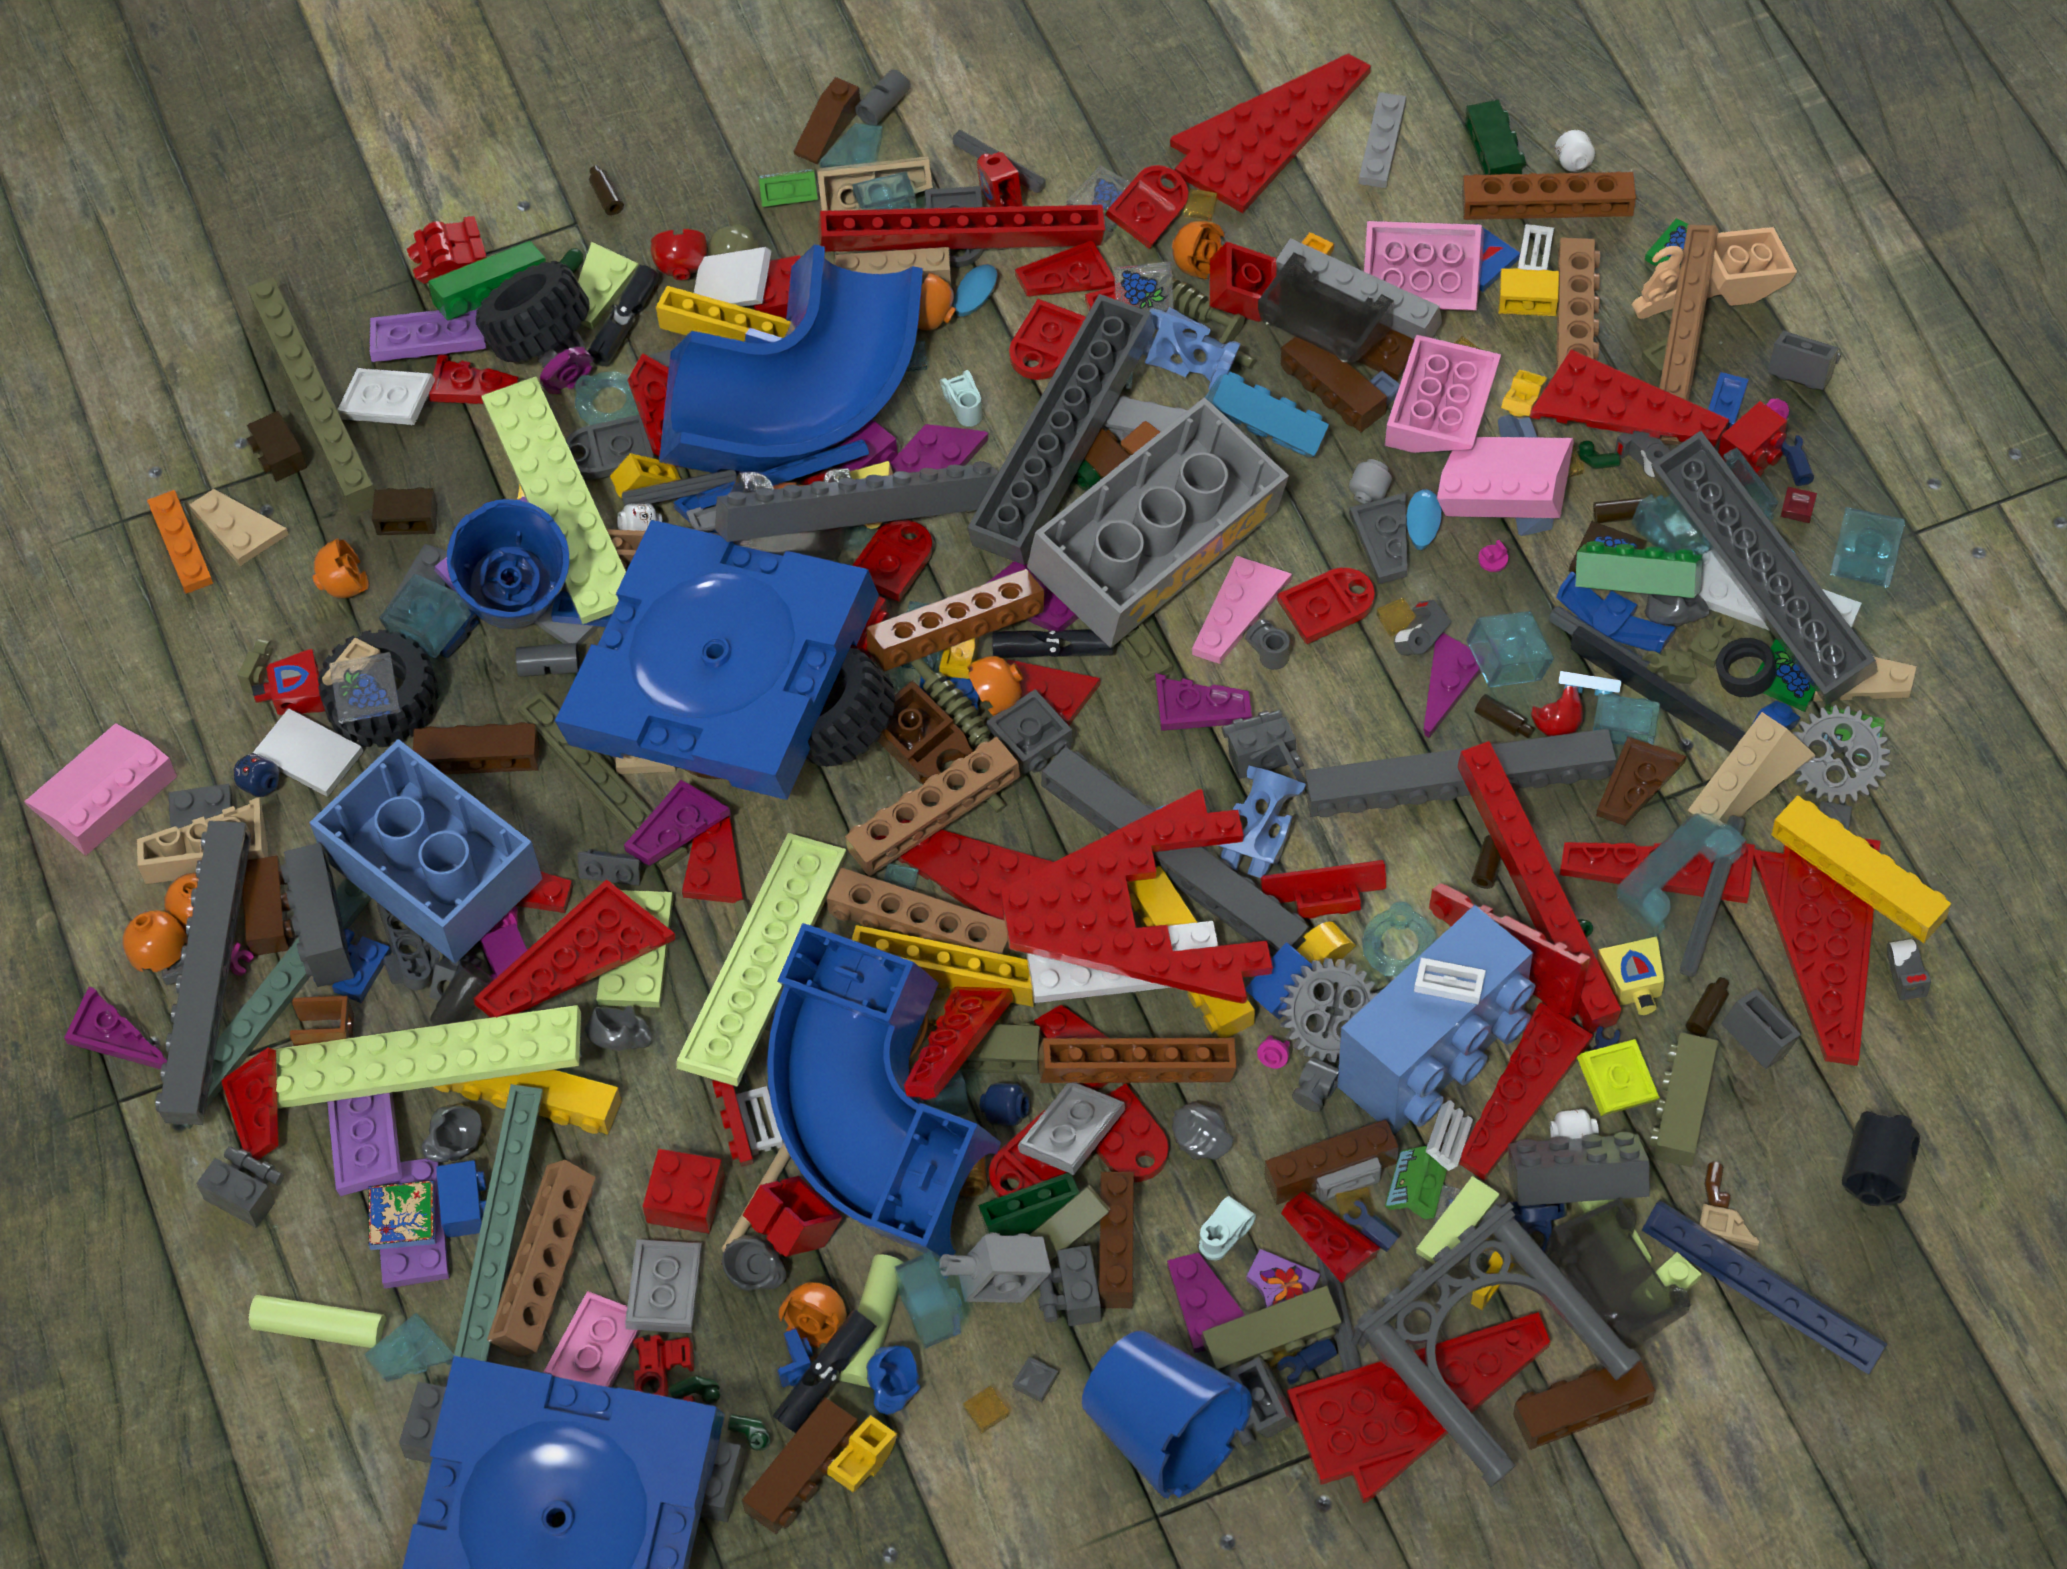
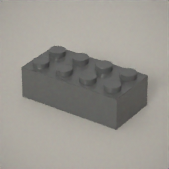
M321 842L284 851L286 864L281 865L284 881L288 884L289 890L286 891L290 909H293V928L300 942L297 944L301 962L304 963L307 977L313 976L317 987L354 978L333 874Z
M1619 1132L1614 1136L1606 1137L1588 1134L1579 1139L1553 1137L1549 1141L1537 1142L1532 1139H1522L1517 1141V1143L1508 1144L1509 1180L1518 1206L1650 1197L1649 1159L1638 1134Z

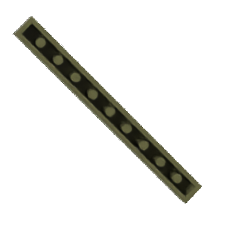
M274 277L248 286L247 290L254 311L351 516L373 508V485Z

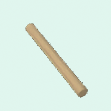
M784 1143L759 1186L775 1182L788 1162L790 1154ZM741 1215L722 1247L723 1252L726 1249V1244H730L732 1240L745 1235L751 1223L744 1216Z

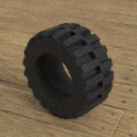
M551 261L550 263L542 262L537 266H530L526 270L514 274L512 278L506 279L500 283L501 285L498 288H494L487 298H484L481 302V307H478L476 311V325L495 355L503 361L519 363L520 360L527 361L531 360L534 356H541L547 350L557 347L563 340H567L572 332L579 329L581 322L586 320L590 302L570 268L563 263Z
M378 629V633H371V630L362 632L361 636L356 637L379 649L381 657L365 676L389 675L404 680L400 689L390 696L393 699V705L390 707L383 706L379 711L368 707L364 710L350 707L347 702L350 695L347 698L341 699L342 693L347 690L340 691V685H348L346 682L329 686L323 683L322 677L355 637L353 635L345 639L346 643L344 645L338 644L332 650L333 656L328 655L322 664L324 669H321L318 677L320 684L318 686L319 694L329 722L332 723L333 729L338 734H344L346 739L354 743L359 740L361 746L371 747L372 744H377L378 747H388L387 743L396 742L398 739L404 742L403 738L407 736L412 738L414 736V729H418L420 726L425 727L431 720L429 714L433 715L437 708L436 700L439 698V689L428 653L419 646V642L410 637L406 639L403 633L394 631L393 634H389V630Z
M849 649L808 740L810 750L806 757L812 764L826 767L842 765L843 761L850 762L856 759V755L864 754L869 750V746L873 742L876 743L881 737L880 733L890 723L889 716L893 715L895 709L893 683L860 650Z

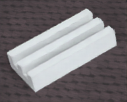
M1526 224L1518 269L1547 270L1554 228ZM1530 233H1536L1531 264L1525 265ZM1544 234L1547 235L1542 266L1539 267L1536 264L1541 235Z
M1421 958L1414 992L1479 1005L1486 970ZM1425 971H1430V972H1435V973H1440V974H1445V975H1451V976H1444V977H1442V976L1427 974V973H1425ZM1456 977L1476 980V983L1457 980Z
M767 1086L736 1094L752 1155L759 1154L758 1151L763 1149L765 1152L770 1151L771 1147L774 1146L781 1148L783 1141L775 1121ZM763 1096L774 1138L768 1139L757 1101L758 1097ZM744 1101H751L762 1139L760 1142L755 1140Z
M1451 1100L1441 1105L1425 1151L1448 1171L1458 1166L1473 1121L1470 1116L1462 1117L1464 1111L1460 1108L1454 1110L1455 1104ZM1451 1118L1452 1121L1450 1123L1448 1132L1445 1133L1449 1119ZM1443 1140L1444 1144L1440 1152L1439 1149Z

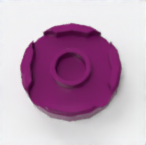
M573 347L559 353L544 367L540 375L541 385L549 394H561L560 389L565 387L569 389L575 388L590 373L592 368L590 362H593V357L584 347Z

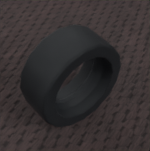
M1739 638L1724 646L1717 656L1716 669L1722 687L1731 695L1753 697L1762 694L1771 687L1776 678L1774 656L1770 647L1761 640ZM1744 657H1756L1764 662L1763 669L1755 676L1749 678H1736L1728 672L1731 664Z

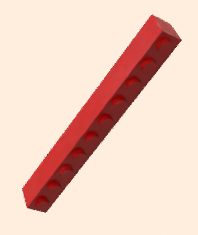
M1103 205L820 211L818 221L819 246H824L825 252L913 250L949 247V249L1078 246L1093 240L1096 246H1101L1105 232Z
M1490 741L1462 750L1457 768L1536 930L1543 933L1549 943L1556 945L1558 942H1561L1568 946L1569 953L1575 956L1583 953L1590 957L1577 1009V1015L1584 1029L1589 1033H1594L1599 1026H1602L1604 1029L1615 1025L1621 1008Z

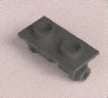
M593 849L578 852L580 879L605 881L607 879L613 883L640 885V870L643 869L644 862L634 856L618 853L616 856H611L609 852L593 851Z

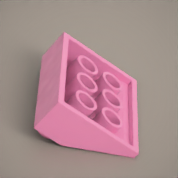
M1367 221L1364 272L1440 306V310L1477 311L1483 256L1482 225Z
M1416 335L1387 423L1385 446L1413 453L1472 449L1501 354Z
M1476 437L1472 449L1452 450L1442 471L1437 500L1445 516L1560 518L1574 440L1573 438Z
M115 723L24 802L86 856L177 776L169 757L150 741Z

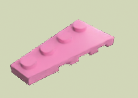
M1236 556L1192 647V655L1221 664L1243 638V633L1250 625L1252 626L1256 623L1261 612L1267 605L1270 606L1277 598L1279 591L1283 587L1286 588L1291 582L1292 574Z

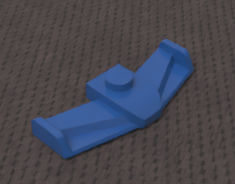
M1573 571L1564 580L1556 596L1579 619L1616 642L1647 651H1655L1660 654L1675 634L1676 627L1674 626L1668 627L1634 617L1637 604L1612 590L1603 600L1590 588L1575 587L1576 574Z

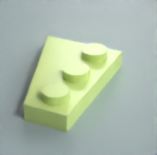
M591 242L578 280L590 302L587 318L581 324L591 329L597 325L617 300L639 266L638 263Z

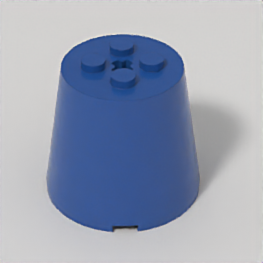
M495 500L483 504L482 507L466 515L458 523L448 544L447 568L457 593L482 620L498 628L518 629L526 627L541 618L562 589L569 570V548L565 535L554 519L543 509L521 500ZM509 577L514 578L515 583L512 585H506L505 583Z
M1146 1331L1130 1333L1114 1344L1095 1366L1082 1395V1407L1086 1414L1149 1484L1166 1499H1169L1172 1494H1175L1178 1498L1189 1494L1214 1474L1234 1449L1229 1443L1237 1429L1244 1431L1252 1406L1250 1391L1241 1383Z

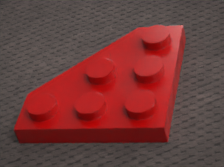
M642 353L627 380L652 451L660 457L669 368Z

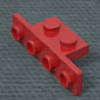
M1383 860L1261 877L1262 892L1266 895H1272L1280 903L1294 901L1297 913L1302 918H1317L1321 915L1347 914L1351 911L1361 910V901L1358 893L1386 888V870Z

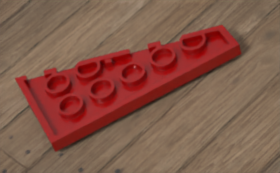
M1572 349L1530 412V418L1540 419L1541 416L1556 418V422L1567 424L1569 420L1585 423L1587 427L1629 434H1633V431L1649 433V437L1660 438V435L1677 437L1680 442H1684L1699 431H1702L1713 447L1717 445L1729 424V419Z
M606 879L474 997V1005L490 1018L518 1014L674 941L675 933Z
M1443 883L1438 884L1432 889L1429 909L1438 919H1442L1449 926H1452L1474 906L1469 896ZM1485 904L1478 907L1533 952L1529 980L1535 984V990L1532 995L1543 1001L1555 1014H1561L1569 1020L1576 1016L1590 957L1583 953L1578 956L1569 953L1568 946L1561 942H1558L1556 945L1549 943L1543 933L1506 915L1500 918L1493 914V908Z

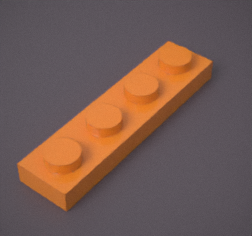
M175 490L148 499L147 502L185 594L213 584Z

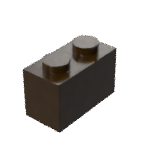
M279 411L247 424L250 434L246 438L247 443L253 454L257 452L260 454L261 457L258 458L263 472L265 474L270 472L275 482L307 468L302 450Z
M387 488L385 490H374L372 521L377 535L435 534L437 501L433 488Z

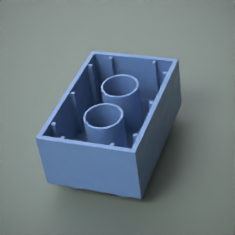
M399 739L309 822L317 843L321 842L327 861L333 868L455 964L543 879L532 841Z
M1474 905L1341 1027L1337 1087L1377 1122L1387 1120L1393 1135L1410 1120L1418 1127L1425 1125L1441 1107L1444 1098L1439 1093L1452 1080L1455 1079L1462 1086L1471 1082L1479 1074L1487 1061V1055L1483 1051L1497 1038L1506 1045L1512 1043L1528 1025L1531 1015L1524 1009L1526 1002L1535 990V984L1529 980L1533 952ZM1421 958L1486 970L1479 1005L1414 992ZM1425 971V973H1427V974H1432V975H1437V976H1442V977H1444V976H1451V975H1445V974H1440V973ZM1456 977L1457 980L1476 983V980Z

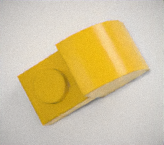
M1520 369L1513 377L1511 389L1504 396L1501 408L1514 416L1530 417L1532 408L1545 389L1547 377Z
M979 637L944 649L939 672L948 677L969 679L968 673L971 670L967 666L977 659Z
M1329 921L1309 931L1304 936L1306 941L1296 950L1311 964L1313 960H1317L1323 966L1325 958H1331L1335 965L1337 959H1343L1356 945L1334 922Z
M870 1415L849 1437V1445L828 1466L827 1474L854 1493L870 1475L874 1477L884 1465L894 1447L897 1433Z

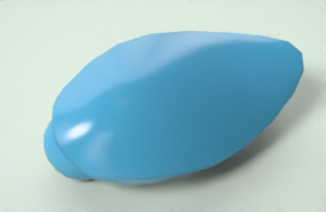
M989 264L979 265L965 275L954 298L953 307L956 308V315L960 317L968 316L986 303L997 282V271L994 266Z
M1422 489L1414 494L1408 505L1406 515L1410 539L1413 546L1418 550H1424L1431 543L1441 522V506L1437 500V495L1428 489Z

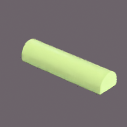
M879 1254L873 1257L858 1312L877 1327L847 1367L839 1374V1381L870 1387L867 1380V1363L875 1351L883 1347L905 1271L904 1263L893 1256Z
M256 1295L254 1297L249 1312V1325L254 1330L378 1349L386 1323V1317L383 1314Z

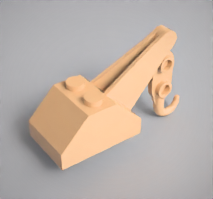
M1774 227L1718 233L1707 298L1722 294L1730 306L1751 304L1791 282L1797 270ZM1666 247L1652 258V261L1656 263L1664 256L1671 255L1668 261H1663L1656 266L1654 274L1643 286L1642 296L1633 301L1632 307L1639 319L1673 309L1680 273V263L1684 255L1680 247Z

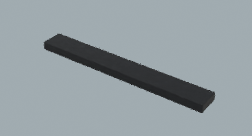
M1578 626L1573 632L1571 650L1617 680H1620L1731 753L1746 734L1743 730L1585 628Z

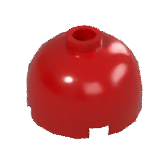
M683 229V234L674 235L673 230H667L658 233L651 239L650 249L653 262L659 271L672 276L675 280L690 278V275L698 271L703 258L707 256L705 234L697 230Z

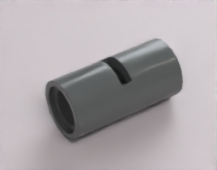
M894 69L890 70L856 106L855 110L859 118L870 126H876L910 90L911 86L908 79L901 72Z
M577 643L516 647L518 676H540L547 673L552 675L578 673L580 661Z

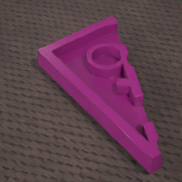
M1443 632L1435 641L1423 728V731H1425L1424 736L1428 738L1432 736L1486 667L1488 658Z
M88 987L64 1037L66 1043L161 1069L162 1064L167 1063V1059L163 1056L162 1052L155 1046H152L126 1018L119 1015L118 1011L99 996L93 987Z

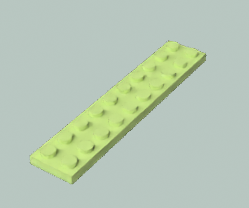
M535 376L483 395V404L527 502L547 512L565 535L569 548V570L564 584L582 624L612 614L619 601L616 592L626 571L537 377Z
M787 834L677 1059V1069L738 1086L783 991L784 986L777 981L802 923L814 926L838 872L846 859V849L795 834Z
M578 1005L499 1016L497 1018L492 1017L274 1049L276 1050L277 1109L579 1066L581 1011Z

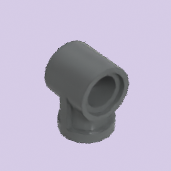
M1267 619L1259 620L1252 625L1245 635V640L1257 651L1262 665L1272 670L1281 669L1287 665L1290 653L1288 634L1281 629L1275 628Z
M1311 1057L1301 1073L1298 1083L1300 1088H1296L1292 1093L1293 1100L1309 1111L1319 1112L1323 1106V1097L1329 1099L1338 1085L1339 1069L1315 1057Z

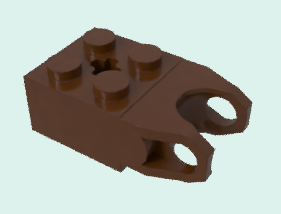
M913 680L895 694L893 715L889 716L890 723L880 733L881 737L878 742L920 784L924 785L925 781L932 775H939V769L943 764L955 761L958 758H965L974 752L969 747L964 733L954 724L953 720Z

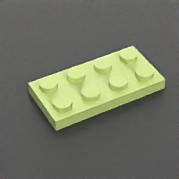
M621 890L670 929L674 899L672 892ZM668 943L599 976L597 992L598 1005H630L632 1007L660 1008Z

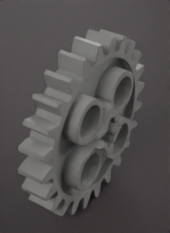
M1835 705L1832 714L1828 715L1827 711L1821 708L1820 718H1817L1812 713L1809 714L1810 725L1803 721L1800 722L1799 727L1803 733L1793 732L1808 748L1818 745L1825 751L1823 757H1814L1808 763L1805 762L1794 773L1801 775L1796 780V785L1807 784L1804 792L1806 795L1813 790L1817 792L1815 797L1817 802L1824 795L1827 796V802L1832 803L1834 798H1838L1839 803L1844 805L1846 797H1849L1855 804L1857 803L1858 793L1864 798H1868L1869 792L1867 787L1877 790L1879 785L1875 778L1884 780L1886 776L1880 769L1889 767L1890 762L1882 758L1889 756L1890 750L1881 748V746L1886 744L1888 739L1887 737H1877L1882 727L1878 726L1872 729L1870 727L1873 720L1872 717L1865 721L1861 720V710L1855 716L1850 715V706H1847L1842 714L1839 713L1837 705ZM1838 729H1846L1850 732L1851 738L1847 741L1838 740L1834 732ZM1823 733L1828 735L1831 744L1833 745L1834 749L1838 754L1842 752L1845 753L1843 759L1844 763L1840 758H1832L1834 754V749L1825 739H1823ZM1856 754H1864L1868 758L1869 763L1865 766H1858L1853 762L1852 757ZM1845 765L1855 773V778L1850 777ZM1832 770L1839 771L1843 776V780L1839 783L1830 782L1826 774Z
M1325 958L1322 966L1319 961L1313 960L1312 970L1307 966H1301L1302 977L1296 974L1291 975L1292 980L1295 982L1294 986L1284 985L1285 990L1290 994L1289 997L1279 998L1281 1002L1287 1004V1008L1278 1011V1014L1287 1016V1020L1283 1021L1280 1026L1291 1029L1285 1037L1290 1040L1297 1038L1293 1047L1298 1050L1305 1047L1304 1056L1311 1057L1315 1053V1058L1321 1061L1327 1056L1329 1062H1336L1337 1053L1340 1056L1341 1037L1336 1032L1337 1025L1341 1021L1347 1023L1378 994L1370 993L1369 991L1374 986V981L1363 982L1367 974L1365 971H1359L1355 974L1356 964L1350 963L1345 968V960L1337 959L1334 965L1331 958ZM1337 982L1338 987L1334 991L1333 984ZM1321 983L1324 987V994L1317 1000L1313 995V989L1316 984ZM1347 990H1351L1354 995V1000L1349 1006H1346L1343 1001L1344 993ZM1331 1006L1335 1008L1334 1014L1327 1013L1326 1007ZM1314 1014L1317 1018V1025L1313 1030L1309 1031L1306 1026V1020L1310 1015ZM1326 1030L1327 1036L1323 1038L1322 1034Z

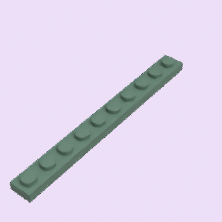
M345 878L336 889L343 926L344 929H348L372 898L349 879ZM299 938L217 1039L206 1108L223 1088L221 1080L240 1067L310 978L307 977L304 963L301 962L297 944L300 943ZM182 1124L183 1126L191 1129V1127L193 1126L189 1124Z
M510 1085L454 1356L485 1362L489 1361L492 1343L487 1341L503 1293L543 1098V1089Z

